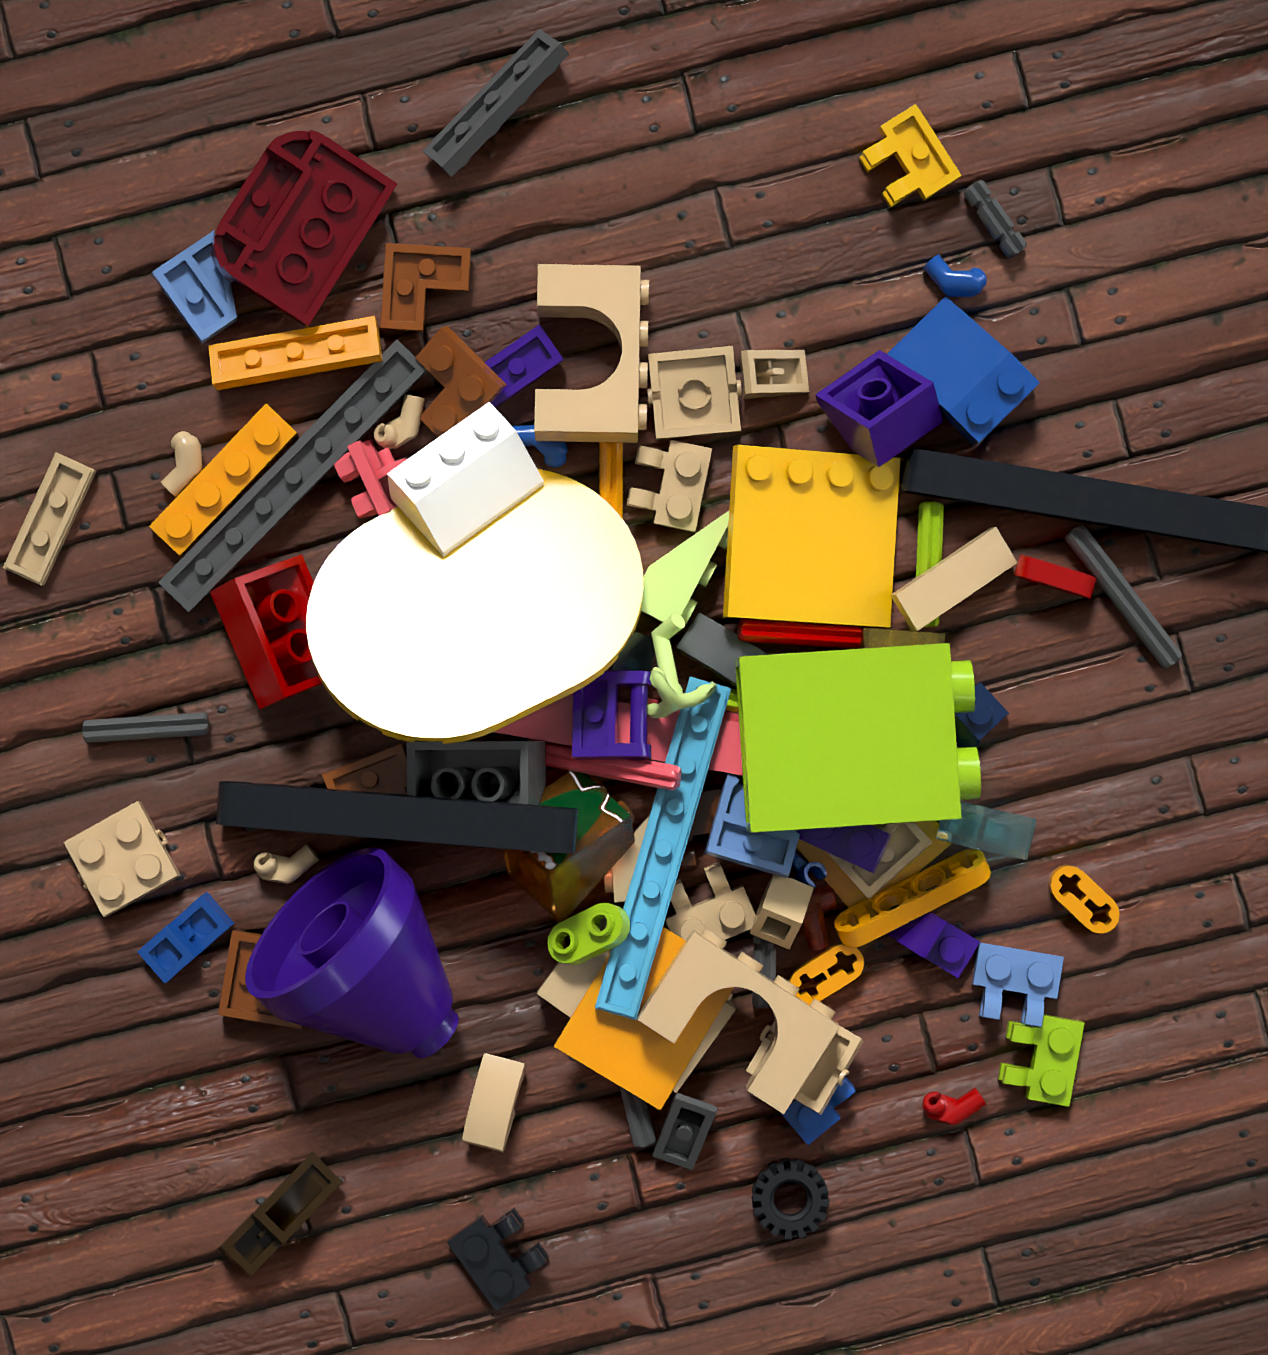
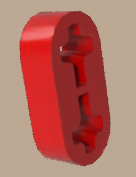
M1024 555L1019 556L1014 576L1087 599H1091L1097 578Z

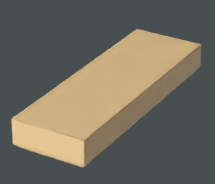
M57 452L55 453L3 566L4 569L41 586L45 585L97 472L96 470Z
M990 527L891 594V597L911 631H918L1017 564V561L997 527Z

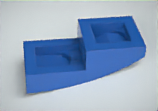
M205 892L148 941L137 953L165 984L235 923L211 895Z

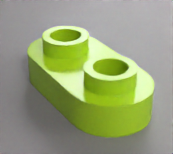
M599 903L555 925L548 937V950L551 956L560 963L579 965L623 943L630 930L629 917L619 906ZM606 917L607 926L603 931H600L599 923ZM569 935L571 942L570 945L565 949L563 947V941L565 937Z

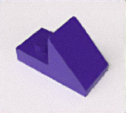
M931 911L886 934L957 978L961 975L980 943L977 939Z

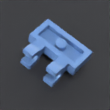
M979 943L971 983L984 986L979 1016L1000 1019L1002 991L1025 993L1020 1023L1042 1027L1044 997L1057 999L1064 957Z

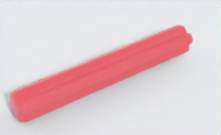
M529 739V741H541V740ZM545 741L546 766L670 791L675 790L681 784L682 770L677 765L651 760H575L572 757V746Z

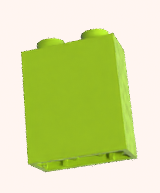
M950 643L741 656L735 659L746 831L753 833L962 819L960 800L980 799L981 771L978 750L976 747L957 748L955 713L974 712L975 709L973 667L970 660L951 661Z

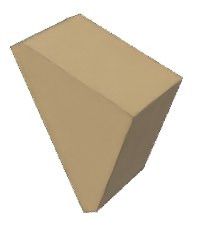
M805 350L741 351L739 362L744 400L809 392Z

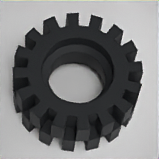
M789 1157L781 1158L782 1161L777 1163L773 1161L768 1164V1168L762 1169L759 1172L758 1179L753 1183L752 1187L753 1209L759 1219V1223L764 1229L765 1227L769 1229L771 1234L778 1236V1234L782 1235L784 1239H792V1236L806 1237L807 1232L811 1230L814 1232L819 1228L818 1224L821 1220L824 1222L827 1216V1207L829 1208V1192L825 1180L813 1165H808L804 1163V1160L798 1158L796 1160H790ZM787 1182L801 1185L807 1193L805 1206L795 1214H785L778 1210L774 1204L775 1191L780 1185Z

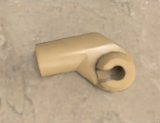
M404 394L401 415L386 424L381 423L375 428L374 439L377 444L383 448L397 449L414 439L419 432L420 416L422 415L425 398Z
M186 431L178 432L172 438L171 447L175 449L176 467L161 481L164 487L175 497L201 472L203 467L201 444L197 437Z
M305 844L291 857L275 855L269 852L260 853L254 860V869L258 876L265 881L291 884L320 859L312 848Z

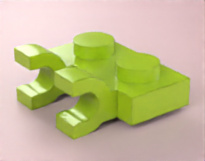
M1043 1014L1042 1027L1008 1021L1006 1038L1013 1042L1034 1044L1031 1066L1029 1068L1000 1062L997 1079L1002 1080V1083L1027 1086L1025 1097L1029 1100L1070 1106L1085 1023L1079 1020Z

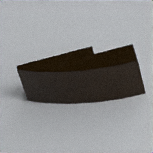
M312 1152L217 1249L246 1278L251 1277L343 1181Z

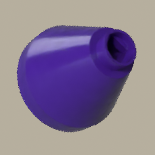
M365 848L349 853L329 864L308 880L291 896L270 921L257 941L247 965L245 983L249 993L276 1018L394 1054H403L410 1051L416 1058H426L437 1052L447 1043L458 1025L459 1016L451 1008L453 993L413 880L385 851L378 848Z

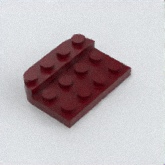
M310 130L309 132L292 131L276 137L266 148L218 223L212 238V260L220 273L231 283L235 281L307 328L394 191L397 183L319 132Z

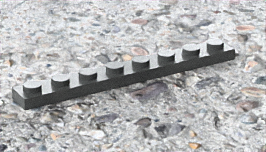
M398 340L382 354L383 361L373 363L158 582L189 613L332 470L334 464L344 454L349 452L347 446L360 441L404 394L428 372Z

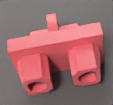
M372 439L364 442L357 441L347 446L349 452L344 454L334 466L344 483L360 476L364 482L367 491L351 498L357 516L359 518L374 515L380 516L397 508L398 506L390 498L387 473L406 461L407 458L395 461L389 448L377 452Z

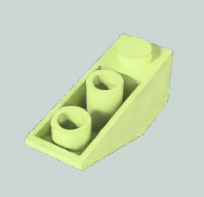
M729 511L648 567L643 577L644 586L641 612L662 623L672 614L677 613L682 616L685 624H687L698 603L691 599L697 584L699 583L706 587L717 566L716 563L710 561L717 546L724 549L727 547Z

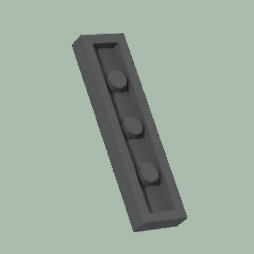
M538 29L422 152L435 165L452 177L469 162L472 155L490 137L498 132L500 126L515 110L526 103L529 96L548 76L557 70L559 64L569 53L561 43L541 29Z

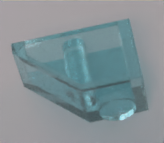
M961 801L962 819L939 820L936 839L1027 860L1037 819Z

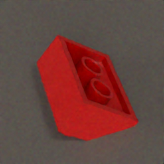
M302 554L234 578L210 591L259 710L323 684L314 667L308 644L306 615L314 581Z

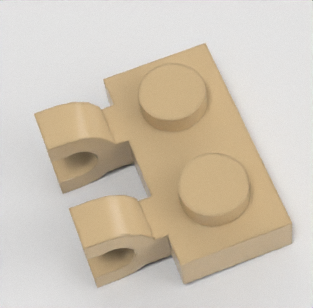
M674 440L669 441L667 452L640 445L637 449L635 464L664 470L658 494L631 487L626 506L655 511L653 524L695 532L712 448Z
M719 862L704 868L715 896L691 905L681 879L676 880L671 897L676 913L665 918L669 930L686 940L692 930L702 934L705 928L726 940L752 928L756 915L742 884L730 889Z

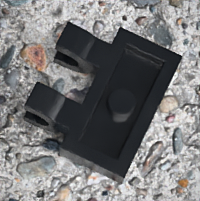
M515 1207L491 1225L481 1215L447 1240L452 1251L495 1311L531 1287L532 1283L526 1274L544 1265L547 1262L546 1258L549 1256L540 1242H538L514 1259L501 1240L518 1231L522 1227L521 1224L524 1223L523 1218Z

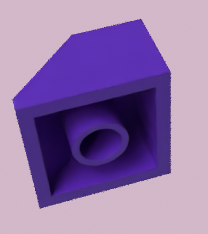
M878 350L815 394L818 404L851 450L877 467L882 466L943 422L934 383L881 350Z

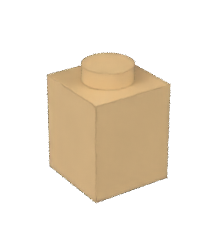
M773 874L761 898L750 934L790 949L803 923L814 887L793 878H784Z

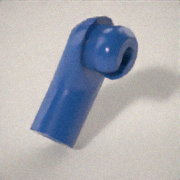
M534 425L512 426L525 447L535 446L544 455V463L547 466L556 468L566 462V453L568 452L566 442L535 441Z

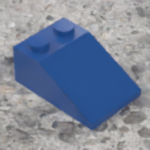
M946 296L887 353V355L934 383L941 414L973 447L989 434L1040 383L1011 352Z

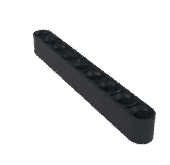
M907 449L901 492L1268 553V507L928 450Z
M219 781L216 824L548 853H576L579 809L265 783Z

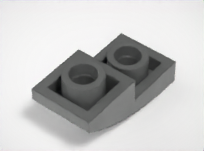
M698 613L676 647L682 655L715 672L719 679L736 688L735 659L741 656L768 655L750 642L740 641L737 634L701 613Z

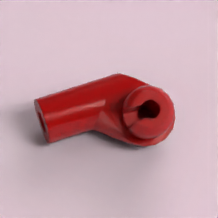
M976 1088L968 1091L958 1099L933 1091L927 1093L922 1100V1109L928 1118L949 1125L961 1123L987 1105Z

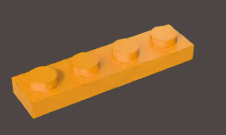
M375 316L208 345L212 384L216 391L383 361L379 326Z
M265 404L149 527L179 556H183L287 447L298 433L268 404Z

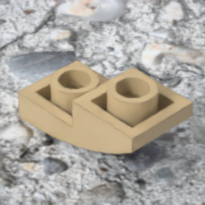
M484 1053L462 1137L464 1143L504 1152L515 1116V1103L526 1071L525 1063Z

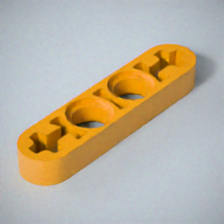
M979 849L963 850L883 890L871 899H866L846 909L837 916L834 922L842 944L850 948L865 945L981 886L991 875L986 858ZM937 886V887H935V888L932 889V890L926 891L927 889H929V888H931V887ZM896 905H899L898 907H896V908H894V909H892V910L887 911V910L890 909L891 907H894V906H896Z

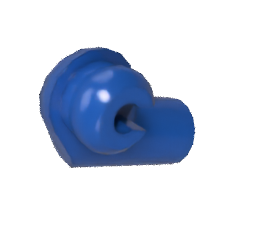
M939 254L922 267L939 289L949 297L976 296L981 293L987 284V277L981 269L971 268L970 271H952Z

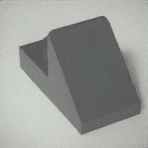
M674 1093L666 1120L655 1145L653 1157L693 1170L718 1107L679 1093Z

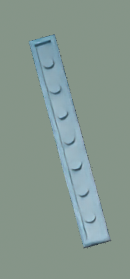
M689 677L685 693L692 692L699 686L710 684L711 682ZM718 685L714 693L703 703L696 707L681 709L679 712L665 763L677 765L681 768V784L673 791L657 789L623 907L630 920L629 934L623 943L611 949L595 1004L596 1009L634 1020L637 1019L731 688Z

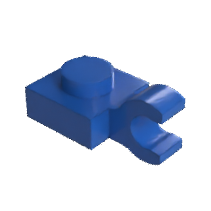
M845 1076L842 1086L838 1085L822 1115L794 1099L782 1115L809 1145L841 1119L834 1107L849 1098L856 1091L854 1089L855 1086Z

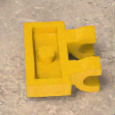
M916 104L881 125L878 131L884 139L862 152L863 155L858 158L867 173L893 155L900 163L907 175L887 186L885 191L881 193L890 208L916 190L924 201L962 176Z

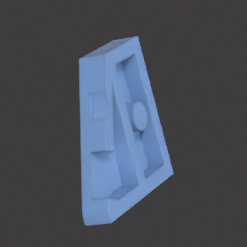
M214 231L152 272V277L201 345L237 321L231 282L220 273L211 257Z
M728 773L724 780L704 854L787 878L791 870L800 834L795 830L753 833L746 831L743 786L735 775Z

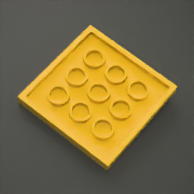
M747 445L733 446L723 617L890 628L901 458L893 457L882 466L877 467L857 454Z

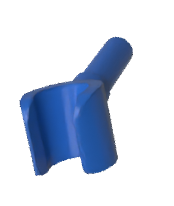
M795 853L792 867L796 870L795 880L811 887H816L814 882L808 877V870L819 880L827 877V870L821 863L816 861L806 863Z

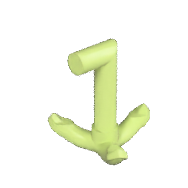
M677 613L672 614L651 632L658 668L654 667L652 669L650 681L662 699V702L659 704L652 703L647 705V716L655 719L665 718L677 710L696 707L707 700L718 686L712 681L710 684L699 686L692 692L683 693L678 681L670 638L685 626L684 619Z

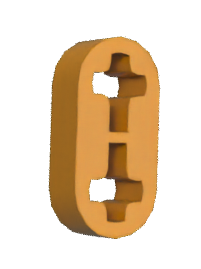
M1071 865L1059 866L1053 870L1048 881L1049 891L1084 927L1094 933L1102 934L1115 928L1120 916L1117 904L1088 875ZM1075 874L1078 879L1074 884L1083 895L1079 899L1068 891L1061 895L1059 892L1062 887L1059 881L1060 876L1065 875L1070 878ZM1088 899L1099 907L1105 903L1109 908L1105 914L1109 919L1106 923L1096 921L1092 924L1090 922L1093 913L1084 905Z
M840 942L799 966L792 973L789 982L800 987L801 980L799 977L803 974L814 978L823 972L826 978L815 985L818 991L815 995L810 996L807 991L796 994L797 997L808 1004H811L814 998L821 1001L855 980L864 968V959L856 947H846ZM843 951L846 956L852 953L855 955L856 959L851 962L853 967L851 972L846 973L843 969H839L831 975L828 973L827 969L838 962L835 956L838 952Z

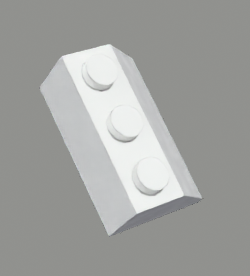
M490 402L387 473L390 498L443 557L544 485V480L518 433Z

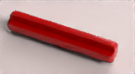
M742 618L739 620L737 631L738 639L746 642L857 649L862 641L861 627L852 625Z

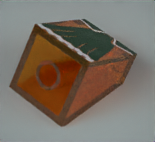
M574 771L568 772L546 787L539 805L579 809L576 853H548L503 849L507 873L558 923L567 919L635 842L632 825L634 816L629 807L622 801L616 802L608 795L605 786L597 777L592 776L590 778L587 774Z

